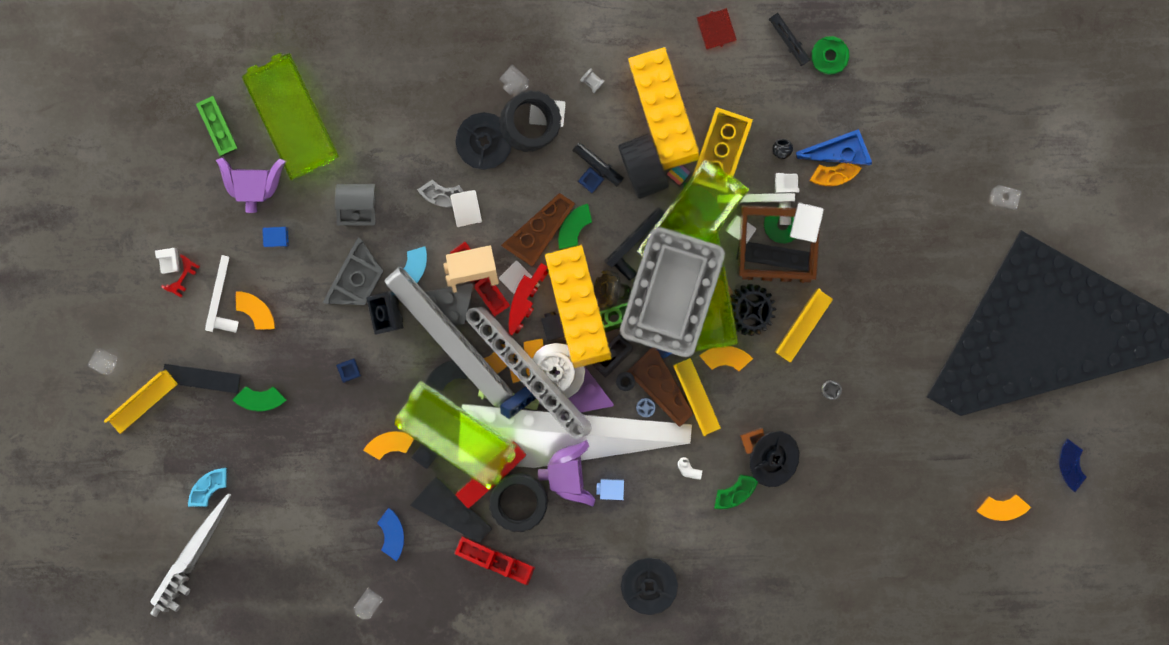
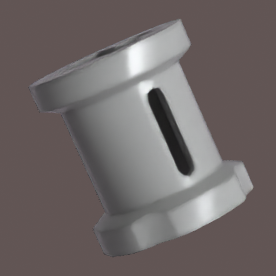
M592 68L580 79L581 82H585L592 89L593 93L605 82L604 79L601 80L593 73Z

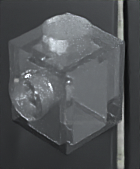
M513 65L499 78L505 85L503 89L510 95L526 92L530 87L528 85L529 79Z
M96 349L87 366L103 375H107L114 371L118 357L103 349Z
M368 588L353 608L356 611L355 614L363 620L365 618L369 620L383 601V598Z

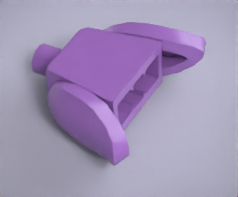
M224 158L216 160L227 192L236 201H245L246 213H256L257 202L266 201L267 198H270L275 193L282 169L287 162L279 159L274 163L271 170H232L230 164Z
M585 440L557 451L550 459L548 469H538L539 481L549 480L550 490L555 491L561 498L593 507L595 498L583 489L581 455L590 446L588 441Z

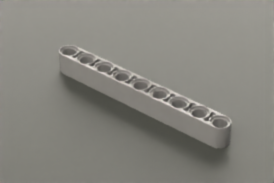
M398 267L385 279V283L495 407L499 408L502 403L513 396L507 384L403 268Z
M476 307L468 310L466 313L468 323L562 427L576 439L588 435L591 432L590 422L485 307ZM476 311L480 314L479 320L475 317ZM489 325H490V326L492 327V329H493L492 334H490V333L488 332V326H489ZM501 340H504L505 348L501 346ZM514 353L518 356V362H515L513 359ZM526 368L531 370V376L527 375ZM539 382H542L544 385L543 391L539 388ZM552 396L557 399L556 405L552 402ZM565 410H567L570 414L569 419L565 417ZM578 424L581 425L583 428L582 433H580L577 429Z

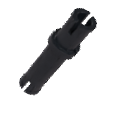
M779 13L770 17L768 20L789 48V53L794 55L800 66L808 63L811 59L802 48V43L797 41ZM779 25L782 26V28L785 30V32L787 33V35L789 36V38L786 37V35L784 34V32L782 31V29L779 27ZM790 41L794 43V45L800 52V55L797 53V51L795 50Z
M581 142L572 150L596 169L601 177L607 178L616 187L623 181L624 177L612 169L611 164H606Z

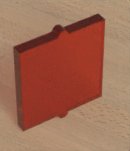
M727 8L716 12L710 11L709 14L697 17L706 50L717 46L723 47L724 44L737 41Z

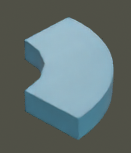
M426 246L407 252V263L404 270L418 283L427 265Z
M227 468L213 470L201 477L190 492L188 507H207L212 494L218 489L227 487Z

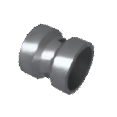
M829 380L822 385L821 392L825 398L835 400L841 396L842 387L838 382Z

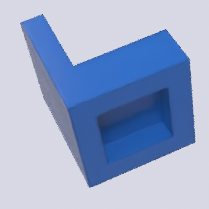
M288 227L262 228L264 247H289Z

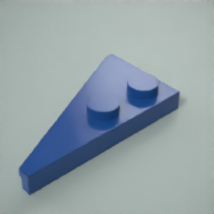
M859 129L796 152L797 159L872 165V160Z

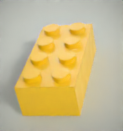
M716 107L699 155L700 160L697 161L691 182L725 194L728 193L753 119Z

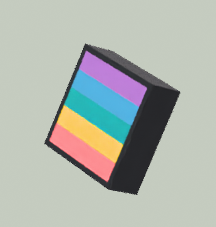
M684 165L670 168L666 176L680 187L692 172Z

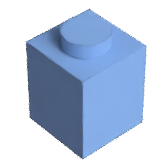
M601 479V483H597L596 495H600V499L623 500V479Z

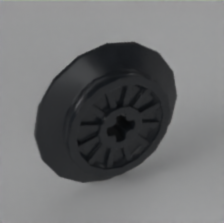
M486 112L473 114L465 119L457 130L455 140L457 152L462 160L473 168L482 170L495 168L503 163L511 152L512 146L504 140L500 132V117L495 114ZM487 136L489 144H485L483 147L479 139Z
M782 431L770 432L762 436L754 445L750 455V469L753 477L759 484L767 487H778L786 483L794 475L799 464L800 451L797 442L792 436Z
M644 558L637 560L627 568L622 576L621 591L623 599L631 609L640 614L653 615L662 613L671 606L677 596L678 583L676 574L668 564L660 559ZM645 582H653L654 589L645 590Z

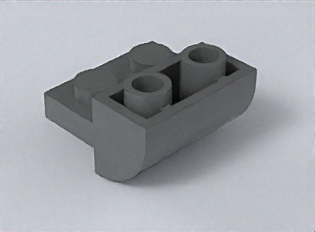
M375 184L336 185L335 210L337 225L376 224Z

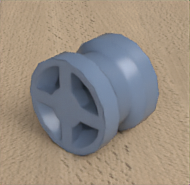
M642 398L638 401L636 409L640 416L650 417L654 414L656 407L651 399Z

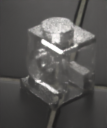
M997 185L990 194L991 204L1016 210L1022 191ZM1004 193L1009 195L1008 200L1003 199Z

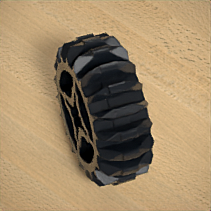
M748 284L747 287L741 285L740 290H734L735 295H729L732 301L726 302L727 305H730L729 309H725V312L730 313L726 319L732 320L729 325L735 327L736 332L741 331L742 335L748 333L749 336H753L754 333L759 335L761 330H767L766 324L772 325L770 318H775V315H772V311L777 309L772 307L775 301L769 300L772 295L771 293H766V288L760 289V285L753 286V284ZM754 294L759 299L751 302L746 296ZM750 306L753 308L752 313H749ZM750 318L756 323L748 326L743 320Z

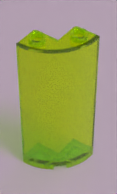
M278 53L272 56V60L266 65L249 67L247 73L242 76V79L280 159L287 161L284 167L290 180H293L332 162L339 155L291 54L282 55Z
M704 160L654 228L668 229L710 243L748 193L749 189L732 175L729 176L724 173L722 168ZM649 235L637 250L642 257Z

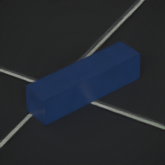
M525 386L501 404L500 414L510 419L534 401L536 397Z

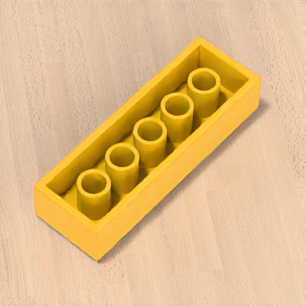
M665 47L628 58L630 70L663 169L667 170L700 160L699 151Z
M582 245L545 254L573 367L578 368L611 359Z

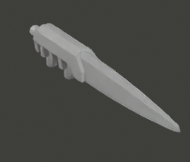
M227 494L209 514L170 568L150 601L154 605L150 614L154 617H157L160 611L169 612L171 608L177 612L180 609V605L173 600L175 597L178 598L180 595L179 591L185 596L190 593V589L183 585L185 581L189 580V577L185 574L191 573L194 569V565L213 535L228 505L231 494Z

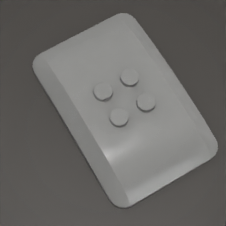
M660 227L654 228L649 235L620 328L621 335L628 340L679 356L688 357L692 355L695 351L724 260V250L718 245Z

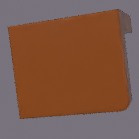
M763 428L740 435L746 454L752 453L754 445L764 436Z

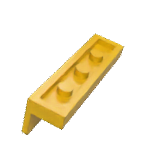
M817 288L775 350V353L791 363L833 298Z
M691 358L673 365L703 436L721 429Z
M167 370L159 372L108 416L104 422H110L119 434L123 433L175 388L178 383Z

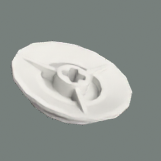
M561 343L548 344L535 353L532 358L534 362L567 398L579 391L584 382L585 367H573L568 345ZM555 368L558 371L560 370V374H558L557 377L556 374L552 372V370H554ZM539 382L541 390L543 391L544 385L542 382Z

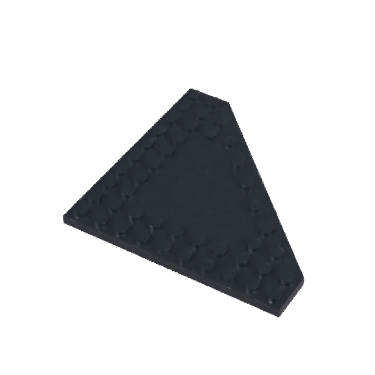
M1020 230L926 397L953 413L963 416L1168 359L1169 313Z

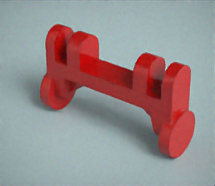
M180 254L179 257L182 258L184 269L181 277L177 282L166 286L162 284L161 287L182 298L183 295L177 292V289L179 288L185 292L187 288L180 284L188 272L193 275L196 274V271L191 269V266L198 269L200 266Z

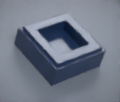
M589 167L578 182L593 194L605 179Z
M355 358L336 365L343 383L361 376Z

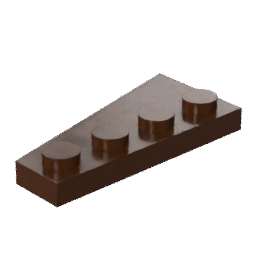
M559 193L501 246L533 267L575 203Z
M652 347L627 371L634 376L635 381L679 427L694 414L657 348Z

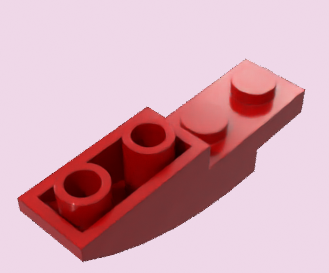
M543 263L539 265L531 279L524 275L517 287L509 314L510 335H513L514 332L516 334L520 332L524 325L521 321L524 317L529 318L534 310L531 307L533 303L527 298L534 296L538 290L536 284L539 280L543 282L549 273L546 271L547 266Z

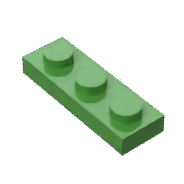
M212 96L196 103L219 156L238 149L215 97Z

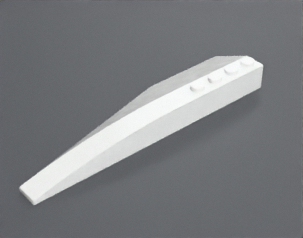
M463 404L458 461L487 464L513 441L527 454L516 466L529 468L548 466L550 459L557 451L585 440L588 441L590 446L581 455V461L690 444L692 424H683L679 427L676 423L583 415L591 424V432L582 438L576 439L562 427L549 411L522 409L512 418L508 419L500 414V407ZM564 413V414H565V417H566L567 419H569V418H570V414H569V413ZM578 424L577 429L580 433H582L583 428L581 425Z

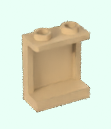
M491 245L446 255L447 263H444L445 273L449 274L446 275L448 287L452 286L453 293L457 292L456 284L487 277L490 278L491 286L499 284Z

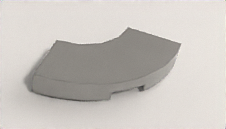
M434 180L417 189L427 201L441 207H453L450 196L464 192L460 185L453 188H445L438 185Z

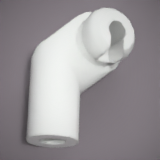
M682 457L678 461V468L682 475L701 480L702 470L693 469L689 459Z

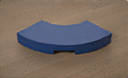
M388 508L377 523L382 528L385 536L384 545L381 550L397 561L404 546V531L396 513Z

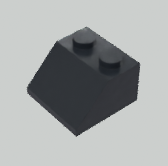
M392 291L366 297L375 335L404 328L403 317L399 310V300Z

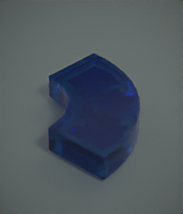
M1066 439L1059 455V468L1067 486L1073 492H1076L1087 478L1080 467V456L1083 450L1069 439Z

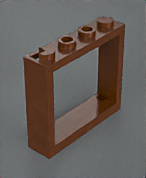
M741 205L737 274L742 276V279L747 280L761 277L762 281H773V278H780L782 282H792V279H800L799 282L811 283V280H816L819 231L816 242L810 241L808 272L744 269L748 215L795 217L797 208Z

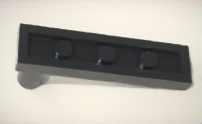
M657 207L604 262L610 268L615 266L629 281L633 279L637 272L622 257L666 213Z

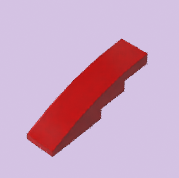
M464 241L451 250L450 254L471 250V248ZM489 277L470 281L475 282V290L494 317L510 306L496 285L491 286Z
M513 441L490 460L455 495L467 508H470L527 454Z
M463 536L454 553L481 567L490 569L505 577H510L525 585L529 584L535 567Z

